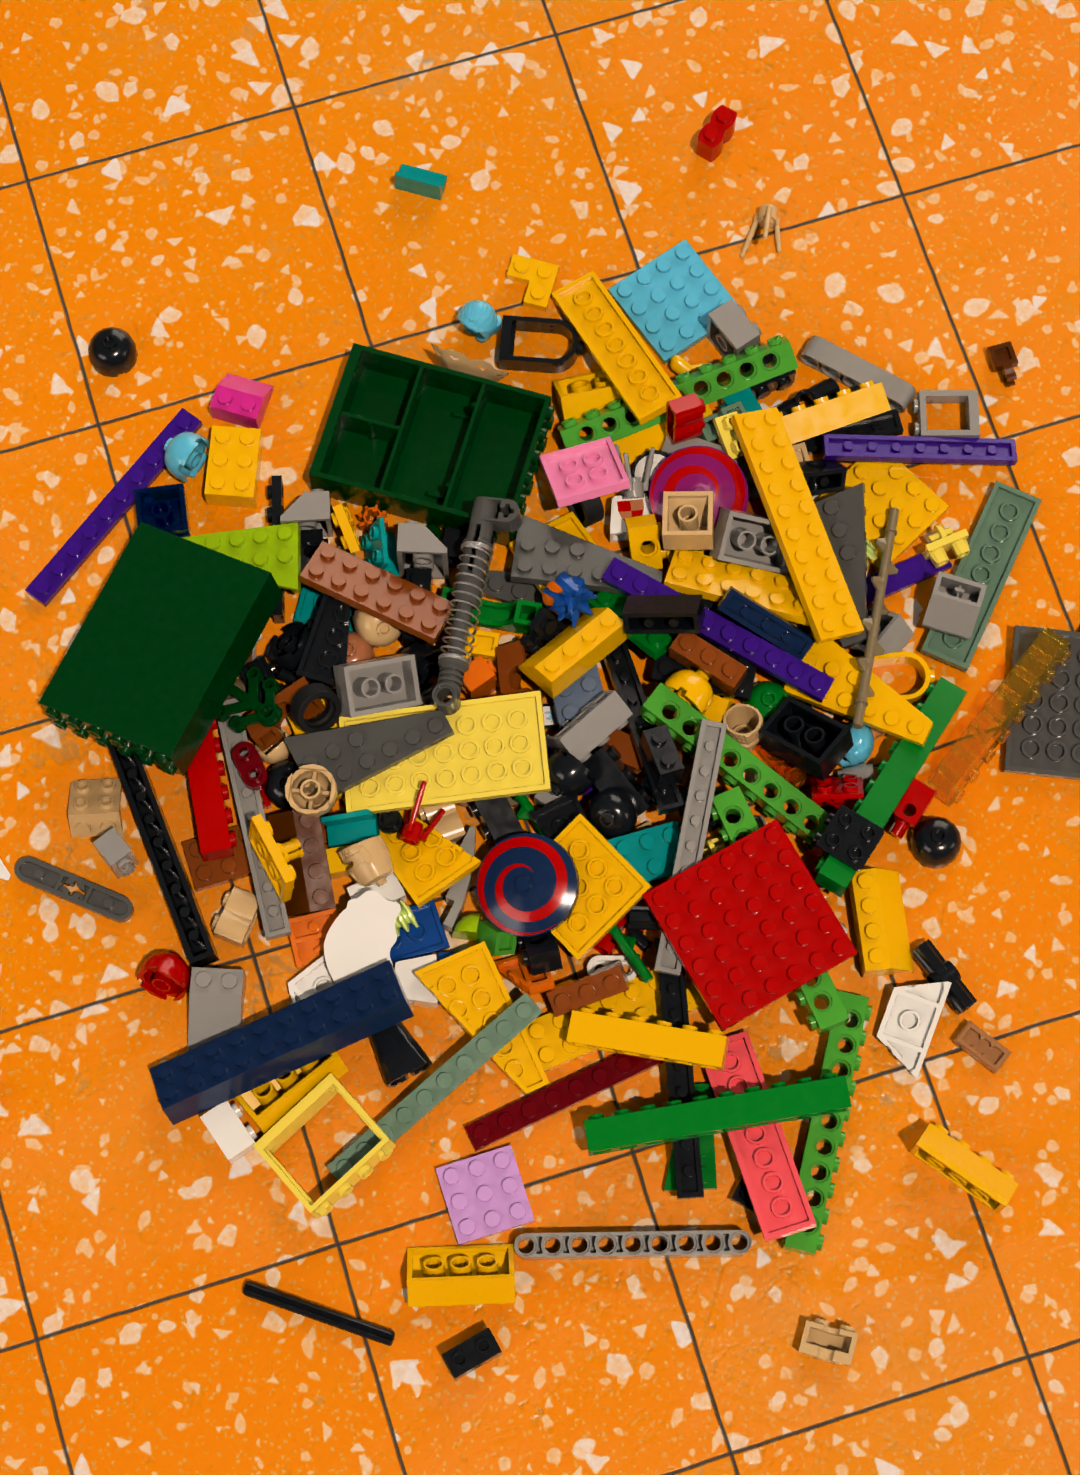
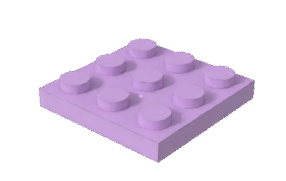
M511 1145L435 1168L459 1246L535 1222Z

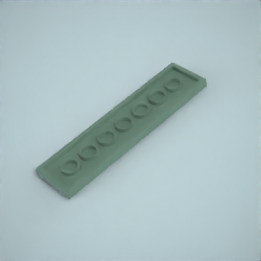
M999 481L995 482L968 543L969 555L961 559L954 574L955 576L987 585L971 638L967 640L930 629L920 653L964 672L967 671L1042 499Z

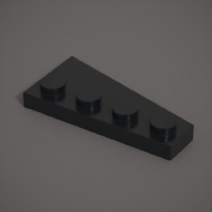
M327 594L323 595L296 672L297 678L304 676L308 681L323 683L328 687L336 689L333 666L347 663L350 605Z
M564 797L529 813L530 818L543 834L553 840L579 814H582L587 819L577 797Z

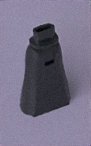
M402 1022L369 1036L382 1075L389 1088L408 1080V1073H411L413 1077L427 1070L432 1065V1061Z

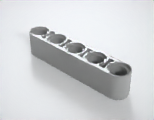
M812 336L800 355L801 361L807 366L855 391L860 390L859 384L873 380L874 384L882 382L890 408L892 410L897 409L899 413L905 411L916 392V389L910 383L819 336Z

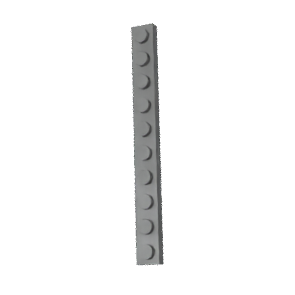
M233 698L225 700L223 705L226 706L240 701ZM241 712L230 715V718L225 722L218 721L264 933L268 941L292 935L285 902L281 903L248 840L251 817L261 813L264 821L267 820L260 790H250L245 786L232 758V750L238 743L249 742L246 729L242 733H235L229 726V722L234 716L243 717ZM242 751L240 756H247L249 752ZM253 772L250 777L256 778V772Z
M701 720L671 878L702 861L727 724ZM661 930L654 971L680 976L682 964Z

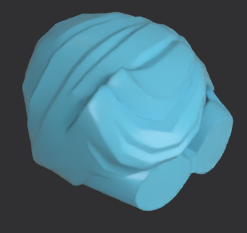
M482 300L467 302L461 307L457 316L469 334H476L479 342L488 341L492 335L498 333L502 324L500 314L496 315L493 307Z
M853 722L844 724L850 727L854 745L844 756L848 761L842 759L839 762L841 767L861 764L867 761L874 747V738L868 726L863 724L861 729H855L852 727Z

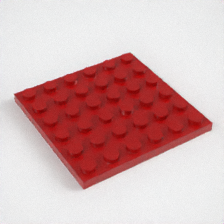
M777 819L642 894V898L721 1031L728 1029L858 953Z

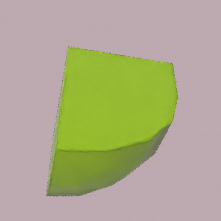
M471 913L461 918L453 929L452 938L477 942L481 913Z

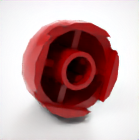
M157 952L144 961L137 975V980L141 979L143 981L141 987L151 995L164 1000L167 999L168 995L175 997L174 1001H178L185 996L190 984L191 973L188 965L179 954L175 952Z

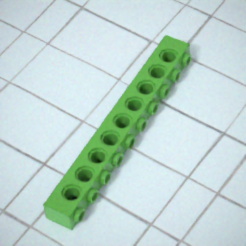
M777 335L769 338L766 344L761 346L755 344L745 348L741 354L726 355L721 358V362L716 364H703L698 368V371L691 374L689 372L681 373L672 382L678 390L682 391V396L696 393L698 398H702L705 405L799 367L790 341L785 336ZM768 353H772L773 360L769 364H763V357ZM748 362L751 364L748 372L740 373V367L743 363ZM728 372V377L725 381L717 382L719 373ZM698 381H705V387L701 391H694V385ZM617 399L607 404L608 407L598 410V408L588 410L584 413L585 416L575 419V417L568 418L562 421V425L557 428L565 448L609 436L612 442L664 422L667 414L665 412L640 425L635 417H625V413L629 408L624 401ZM606 418H614V423L611 427L606 428L602 426ZM588 426L592 428L588 436L583 437L579 435L583 427Z
M660 682L638 711L642 713V718L649 724L653 725L655 723L657 726L667 724L672 739L682 744V749L687 754L694 756L701 720L709 719ZM662 710H671L674 714V719H666L663 716ZM683 725H690L694 730V734H685ZM726 733L718 771L723 776L722 780L732 788L739 786L747 801L751 803L756 802L763 808L762 811L771 819L776 818L783 823L782 827L792 835L797 834L803 839V844L813 850L814 845L811 842L818 831L823 833L827 825L824 822L829 813ZM723 756H730L734 761V766H726L723 762ZM748 771L752 773L754 782H747L743 777V772ZM764 787H769L773 790L774 798H767L764 795ZM784 803H790L794 807V814L785 812ZM807 818L813 821L814 830H809L805 827L804 819ZM824 852L823 858L827 859L829 854Z
M739 786L714 796L710 817L713 821L717 820L721 828L718 832L724 844L728 843V845H731L739 837H745L759 829ZM734 814L739 818V822L729 823L726 820V816ZM828 971L815 978V985L808 986L804 984L797 988V992H795L798 1003L801 1007L805 1005L809 1014L806 1018L812 1030L816 1029L818 1035L846 1024L850 1018ZM818 998L825 1000L827 1008L822 1010L816 1008L814 1000Z
M838 991L849 1017L855 1019L856 1026L849 1028L843 1024L828 1031L818 1080L823 1079V1075L833 1073L832 1069L834 1067H842L846 1072L845 1077L849 1096L853 1097L856 1081H853L852 1077L854 1071H859L862 1056L857 1054L859 1046H864L867 1031L863 1030L864 1021H869L872 1006L868 1005L869 997ZM842 1041L849 1043L851 1051L848 1053L841 1052L838 1048V1043ZM851 1109L846 1112L811 1117L809 1120L798 1174L806 1195L813 1193L819 1198V1205L810 1206L816 1221V1227H814L812 1232L801 1231L784 1237L782 1247L784 1250L814 1256L816 1250L821 1251L824 1235L820 1234L822 1224L826 1225L830 1209H826L825 1206L827 1198L832 1199L835 1183H831L832 1173L838 1172L840 1158L836 1157L838 1147H843L846 1132L841 1131L843 1121L848 1122ZM831 1117L835 1121V1127L833 1129L825 1128L822 1124V1118ZM820 1142L828 1144L830 1153L826 1155L820 1154L817 1151L816 1145ZM813 1168L822 1169L825 1174L824 1179L815 1180L811 1175V1170Z

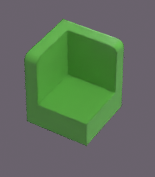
M489 920L480 921L477 944L485 941L490 954L493 956L515 954L517 936L500 930Z

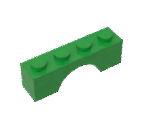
M443 587L442 597L450 601L453 600L454 596L451 592L456 589ZM481 599L482 606L479 607L481 612L477 616L479 623L476 626L531 635L533 631L528 626L542 608V603L520 599L513 602L500 603ZM473 610L472 614L477 615L478 610ZM472 618L470 623L475 624L476 619Z

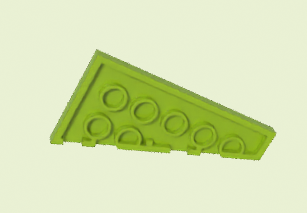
M298 522L181 537L269 571L280 589H288L294 593L301 594V582H299V575L301 573V527Z

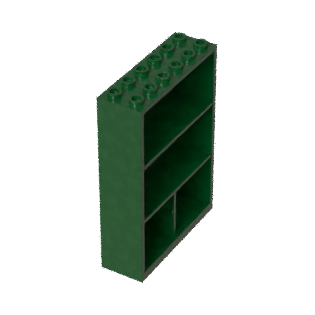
M353 343L309 472L312 490L323 489L329 491L330 497L362 507L368 506L370 508L378 504V509L381 512L386 510L388 514L424 524H436L442 529L450 527L468 531L474 498L479 496L514 500L518 504L521 514L524 515L527 507L525 503L526 497L531 495L533 489L534 473L537 474L539 470V456L546 448L547 430L551 431L553 426L555 407L551 406V396ZM497 510L496 519H498V514L501 511ZM517 530L514 532L493 531L492 536L495 537V543L509 547L512 539L516 540Z
M140 522L41 697L39 704L45 710L44 714L53 720L52 724L62 730H66V728L72 729L77 736L83 739L91 737L96 739L95 742L105 748H109V746L117 748V751L126 757L134 755L139 757V761L148 766L153 764L160 766V769L167 774L174 775L177 773L184 776L283 593L269 571Z

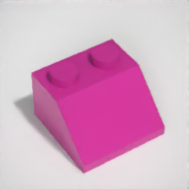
M227 373L217 384L210 404L212 417L243 427L260 429L274 386Z

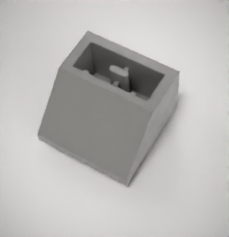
M939 571L921 626L970 640L987 585Z

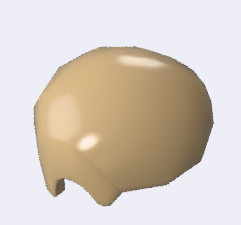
M281 727V732L284 738L291 737L290 734H288L287 731ZM284 738L265 751L257 744L254 745L263 762L276 764L288 758L291 752Z

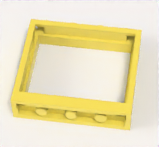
M332 1073L253 1144L254 1148L304 1207L318 1219L330 1213L334 1204L340 1198L348 1196L353 1191V1186L360 1180L366 1179L380 1161H385L391 1156L393 1149L397 1146ZM339 1093L381 1141L314 1202L273 1153Z

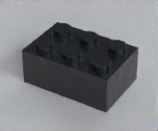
M790 696L786 697L758 731L762 749L822 781H825L854 745L850 727Z

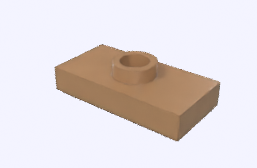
M970 1020L953 1041L994 1074H996L1012 1053Z

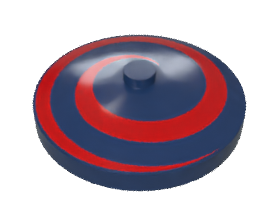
M535 833L515 834L498 842L484 857L477 874V898L485 916L500 930L519 937L542 936L558 928L570 916L578 899L579 875L570 854L555 840Z

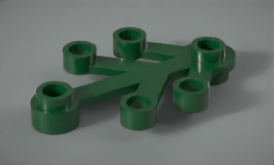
M252 667L246 673L248 694L233 685L229 694L240 702L226 706L222 705L216 716L219 722H225L230 718V715L249 710L255 711V714L245 717L234 716L230 720L229 726L235 733H242L247 726L261 723L264 727H272L282 718V709L279 705L275 704V694L279 691L280 685L274 678H267L263 682L265 703L259 702V683L263 680L264 676L258 667Z

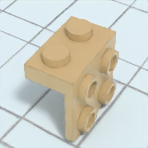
M121 779L78 780L71 783L68 820L72 837L102 836L113 827L120 835L123 834V822L120 811Z

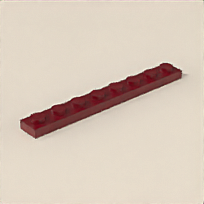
M617 1054L465 1126V1130L477 1152L664 1063V1061Z

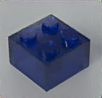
M183 483L134 489L138 525L142 522L178 537L191 536L187 494Z

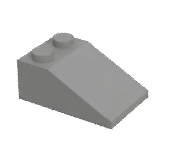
M192 967L189 992L188 1050H192L242 1027L247 979L244 970Z

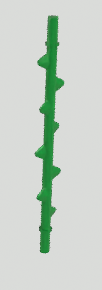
M514 796V800L518 801L521 806L516 815L518 820H531L539 833L545 836L529 816V813L536 811L527 796ZM615 925L608 933L614 938L628 958V963L633 965L644 983L650 982L654 977L640 959V954H637L633 949L637 941L636 938L624 936L619 927Z

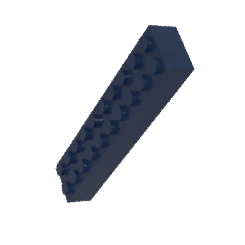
M390 960L152 1067L150 1072L162 1110L171 1123L175 1125L414 1015L400 979Z

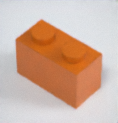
M480 655L470 662L469 670L463 676L464 679L461 687V694L466 700L486 698L496 691L497 678L495 673L497 670L490 660L485 661Z

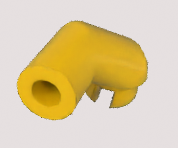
M674 355L670 359V367L678 375L684 372L691 374L698 371V368L703 365V362L690 365L679 355Z

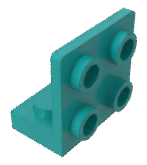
M378 517L362 536L361 545L362 549L365 550V561L400 577L395 534L385 532L384 518Z

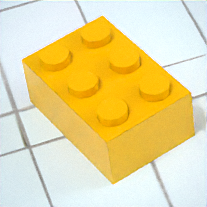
M212 425L204 490L207 505L256 508L264 442L261 429Z

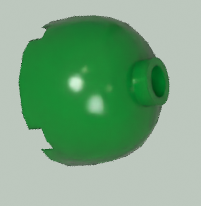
M762 681L753 686L750 701L743 700L742 704H749L757 708L763 717L764 725L786 697L790 695L781 684L773 681Z

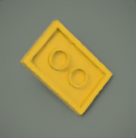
M260 813L251 817L248 840L281 903L291 900L296 879L293 866L291 864L287 865V863L296 858L303 857L304 852L303 849L298 848L301 844L296 837L284 843H276L272 836L273 829L269 821H264Z

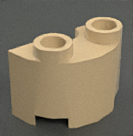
M814 1318L813 1322L806 1320L798 1352L814 1356V1359L837 1365L841 1363L851 1366L858 1333H855L856 1329L847 1325H840L839 1329L829 1327V1321Z

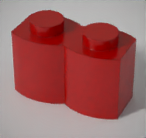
M724 105L719 106L713 112L710 123L706 124L699 133L697 155L709 162L714 161L720 155L723 144L728 142L734 134L737 112Z
M696 393L688 394L666 403L667 417L665 428L673 445L702 435V428H705L703 413L706 412V406L703 399L698 398Z

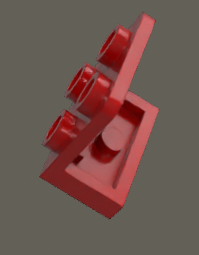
M846 774L842 777H832L829 775L825 781L811 778V800L824 810H838L841 804L853 809L857 800L864 797L862 777H857V775Z

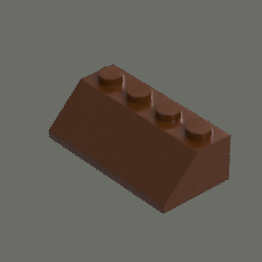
M295 810L267 816L272 826V836L276 843H284L296 837L301 844L298 848L303 849L304 852L303 857L296 858L287 863V865L291 864L296 873L291 900L285 902L288 916L336 908L320 817L310 818L300 815Z

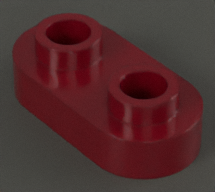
M250 742L238 743L232 750V758L245 786L254 791L263 789L268 782V773L256 747ZM242 751L249 752L247 756H240ZM253 772L259 773L256 778H251L250 775Z

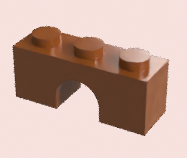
M678 634L669 647L670 658L688 669L695 667L703 671L710 677L713 685L731 696L734 695L746 677L748 667L695 634Z
M521 640L496 647L495 663L498 668V688L501 696L534 691L527 687L521 689V680L525 674L519 670V666L533 655L524 649Z
M304 676L275 695V704L279 705L282 709V718L276 725L264 727L261 723L246 727L253 741L263 751L284 738L281 732V723L287 716L291 715L290 704L292 698L298 690L310 684ZM320 698L315 699L307 706L304 712V719H312L325 710L326 707ZM252 710L246 716L255 714L256 712Z
M620 960L598 968L594 973L577 980L572 978L556 984L555 989L548 990L546 994L555 1017H558L572 1010L629 990L630 982Z

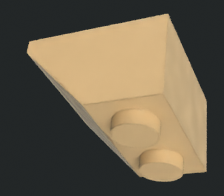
M663 491L662 540L664 550H714L713 491Z

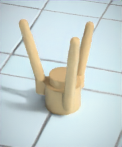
M762 204L759 208V214L754 215V221L743 245L740 258H744L758 224L764 228V240L768 238L769 229L774 226L776 249L778 253L781 252L780 218L777 217L778 208L775 205Z

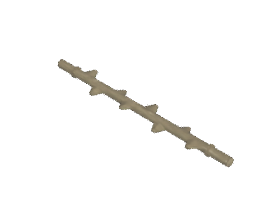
M897 508L889 509L887 527L884 529L885 538L875 539V544L882 551L878 576L871 577V582L876 588L871 618L861 619L863 627L868 631L864 658H857V663L862 672L857 699L854 702L856 706L852 727L855 729L863 727L865 709L868 706L867 697H874L875 695L870 686L874 656L884 655L885 653L877 639L881 615H888V609L884 604L888 575L898 574V569L891 562L894 539L897 535L896 527L899 516V509Z

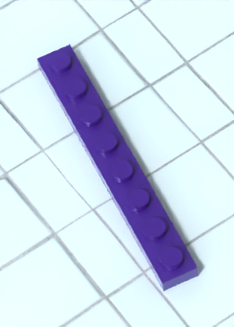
M823 434L821 438L823 460L1015 465L1017 463L1015 439Z

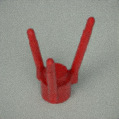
M426 781L421 783L413 811L412 809L406 810L403 827L400 832V840L413 846H418L420 841L426 842L430 832L445 814V809H441L425 831L423 830L424 825L416 821L427 784Z

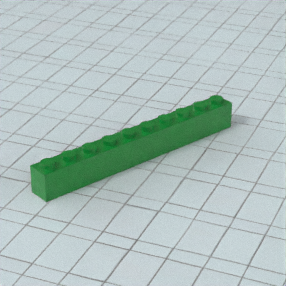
M940 677L936 685L934 683L930 684L924 696L928 697L925 703L919 702L916 706L920 712L933 721L932 730L924 747L903 739L900 742L895 740L888 752L891 754L888 761L883 759L876 771L880 775L876 781L871 778L864 790L867 793L865 799H858L852 809L853 811L882 829L885 827L903 795L967 693L966 691ZM829 855L827 859L821 858L814 871L818 874L814 881L841 897L857 871Z
M838 1073L823 1075L821 1080L812 1081V1077L796 1080L797 1084L787 1086L786 1082L771 1084L769 1089L760 1090V1086L744 1089L745 1093L735 1095L734 1091L719 1093V1097L708 1099L707 1095L692 1098L693 1102L683 1104L682 1100L669 1101L665 1107L656 1108L655 1104L642 1106L640 1111L631 1113L629 1109L615 1111L613 1116L604 1117L602 1113L588 1116V1120L583 1121L588 1155L593 1156L846 1112L852 1107L845 1075L838 1076Z

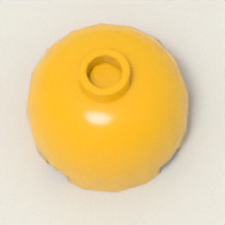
M690 669L678 670L664 683L666 687L702 715L706 713L713 701L714 694L712 686L708 682L709 677L701 670L696 672Z

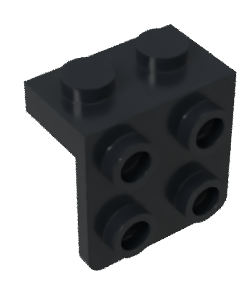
M841 804L836 813L831 811L824 822L827 825L824 832L818 831L811 842L814 845L811 855L820 860L825 852L853 870L861 871L883 837L884 830Z

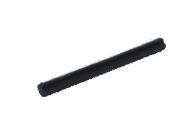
M246 1281L242 1293L245 1296L391 1346L394 1341V1331L251 1281Z

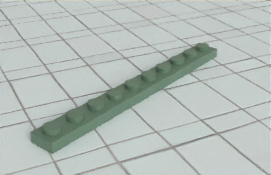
M525 992L383 1116L377 1124L395 1142L542 1013L540 1008ZM369 1129L326 1167L339 1180L381 1140Z

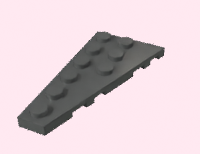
M864 483L815 502L860 620L868 618L866 605L867 549ZM864 628V631L859 635L841 638L842 647L847 649L867 641L868 631Z
M522 515V525L517 530L511 582L546 586L548 582L555 581L556 577L565 571L570 577L584 578L586 587L591 591L625 594L601 581L603 574L614 557L661 583L663 572Z
M438 710L284 738L298 768L308 764L323 766L333 775L337 783L339 795L454 735V732L444 712Z

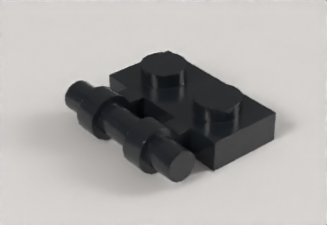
M542 606L528 626L533 632L530 636H524L521 639V643L528 653L535 654L568 626L562 621H558V618Z

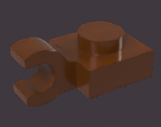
M1011 341L987 347L986 352L993 371L1002 372L1005 387L1015 385L1014 380L1017 379V375L1013 367L1018 365V359Z

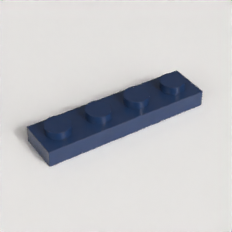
M730 586L717 605L719 611L801 661L815 642L814 637Z

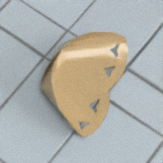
M431 343L441 367L496 382L510 374L495 369L486 361L478 359L469 360L460 352L442 350ZM450 356L459 358V360H453ZM478 365L481 366L482 368H487V369H485L484 371H482V369H481L480 367H478Z

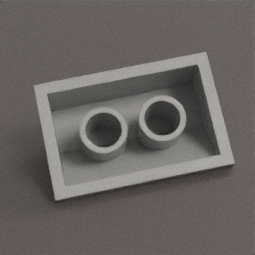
M413 520L398 523L396 551L400 577L406 578L407 568L432 569L433 579L449 580L448 551L444 544L424 524H419V522Z

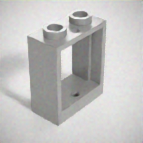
M919 390L917 399H913L912 412L917 414V422H914L913 425L914 436L980 437L978 390ZM965 403L966 430H927L926 404Z

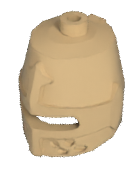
M736 703L723 716V723L727 724L726 733L748 751L752 752L760 741L758 731L763 726V717L757 708L749 704Z
M381 835L368 838L338 852L345 865L353 864V867L348 872L360 886L366 887L376 883L378 887L387 883L386 878L394 873L390 852Z

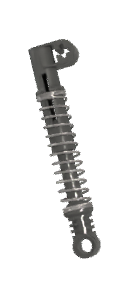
M485 496L474 498L467 537L461 544L463 554L459 556V559L462 562L457 565L460 571L455 574L458 581L453 583L456 590L451 592L454 599L449 602L453 607H456L455 609L448 610V613L454 616V618L446 619V622L453 627L444 628V631L451 636L442 638L449 645L440 647L445 653L438 656L439 678L436 687L432 691V699L437 710L444 712L445 715L455 714L461 706L460 694L463 676L470 667L471 656L469 653L473 651L471 644L475 642L473 635L477 633L475 626L479 623L477 616L481 612L479 607L482 606L481 598L484 596L483 589L486 587L484 580L488 578L486 571L489 570L488 562L491 560L493 545L491 544L493 531L514 532L522 525V515L518 504L514 500ZM497 510L501 511L498 514V519H496ZM473 610H478L477 615L472 614ZM472 618L476 619L475 624L470 623ZM470 627L474 628V632L472 634L469 633ZM469 636L473 638L470 643L467 642V637ZM469 645L471 650L466 652L465 647ZM452 696L450 701L441 702L443 697Z

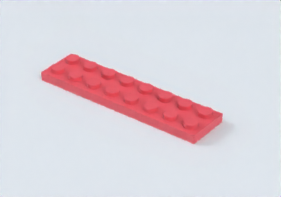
M747 1031L728 1036L729 1046L724 1071L704 1068L714 1098L719 1097V1093L734 1091V1095L745 1093L744 1089L760 1086V1090L768 1089ZM777 1123L727 1132L765 1243L816 1227L815 1218L781 1124Z

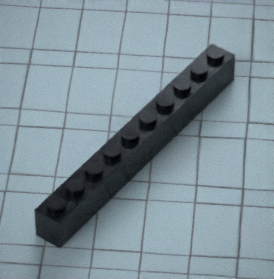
M109 746L110 753L190 964L193 967H204L219 961V956L146 765L139 761V757L134 755L126 757L119 753L117 748Z

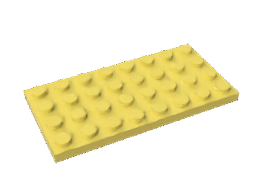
M541 691L461 701L460 709L455 714L445 715L454 735L345 791L346 813L370 810L377 814L413 809L422 781H426L427 784L420 808L552 791ZM432 704L352 718L340 716L339 728L438 710L436 705Z

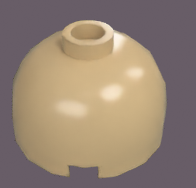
M356 609L354 612L353 624L355 632L371 646L386 647L394 643L402 633L401 629Z
M316 764L303 765L288 777L285 785V797L290 806L300 815L310 818L320 817L329 812L335 805L338 797L337 783L333 775L323 766Z

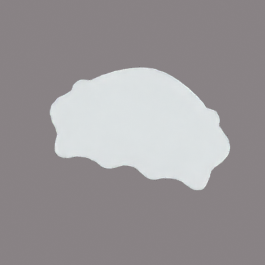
M375 890L366 891L359 898H353L348 901L347 908L335 919L324 942L325 961L335 984L390 960L393 966L390 950L397 940L395 922L401 911L399 903L386 900Z

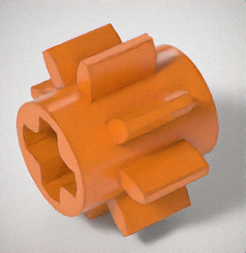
M378 504L370 508L365 506L364 514H358V519L363 521L359 524L360 530L366 529L368 531L374 523L369 519L373 518L376 521L378 517L384 518L385 527H388V521L385 520L387 517L386 510L381 512L378 509Z

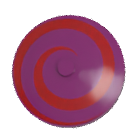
M690 446L669 455L656 469L649 488L651 512L655 515L656 521L661 523L663 517V491H713L714 532L721 507L746 512L749 498L747 481L739 465L726 453L708 446Z

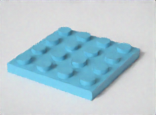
M686 239L608 289V292L627 319L664 365L670 362L672 356L684 353L707 337L708 314L730 299L736 303Z

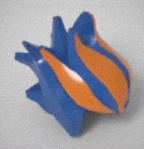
M565 571L560 573L555 581L548 582L542 591V600L546 608L558 615V621L564 618L572 619V628L576 627L580 612L593 615L588 600L598 598L597 595L593 594L586 587L584 578L570 577Z

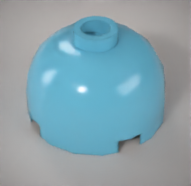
M187 431L177 434L174 438H169L164 445V462L168 471L181 481L188 482L186 478L188 476L195 477L207 460L208 455L204 452L206 447L210 448V441L199 434Z

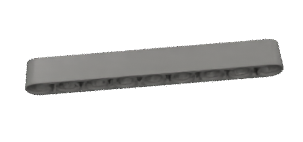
M743 1230L524 1233L516 1238L514 1251L518 1258L526 1261L730 1258L746 1255L751 1248L752 1240L750 1235ZM711 1237L717 1239L720 1245L719 1249L715 1251L707 1249L705 1245L706 1239ZM741 1237L746 1242V1248L736 1250L732 1246V1239ZM657 1238L663 1239L667 1247L664 1251H656L652 1247V1241ZM580 1239L586 1243L587 1248L584 1252L578 1253L572 1249V1243ZM629 1239H636L640 1244V1248L636 1252H630L626 1249L625 1242ZM680 1239H690L693 1243V1248L690 1251L680 1249L678 1244ZM524 1240L532 1242L533 1250L527 1254L522 1253L518 1248L520 1242ZM549 1240H556L560 1244V1249L556 1253H549L545 1249V1244ZM601 1240H610L613 1243V1249L610 1252L601 1251L598 1246Z

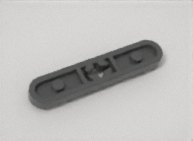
M23 857L15 864L14 870L17 878L27 885L118 923L126 922L133 916V904L127 897L33 857ZM75 884H78V888L86 893V895L83 896V894L75 892L71 896V892L62 885L74 887Z

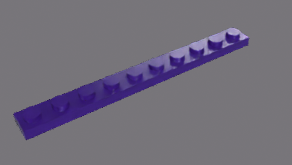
M182 408L25 589L26 593L46 607L166 468L164 445L167 440L185 431L196 433L202 426V422Z
M615 557L601 581L626 595H682ZM704 607L705 618L701 633L698 635L822 703L834 682V678Z

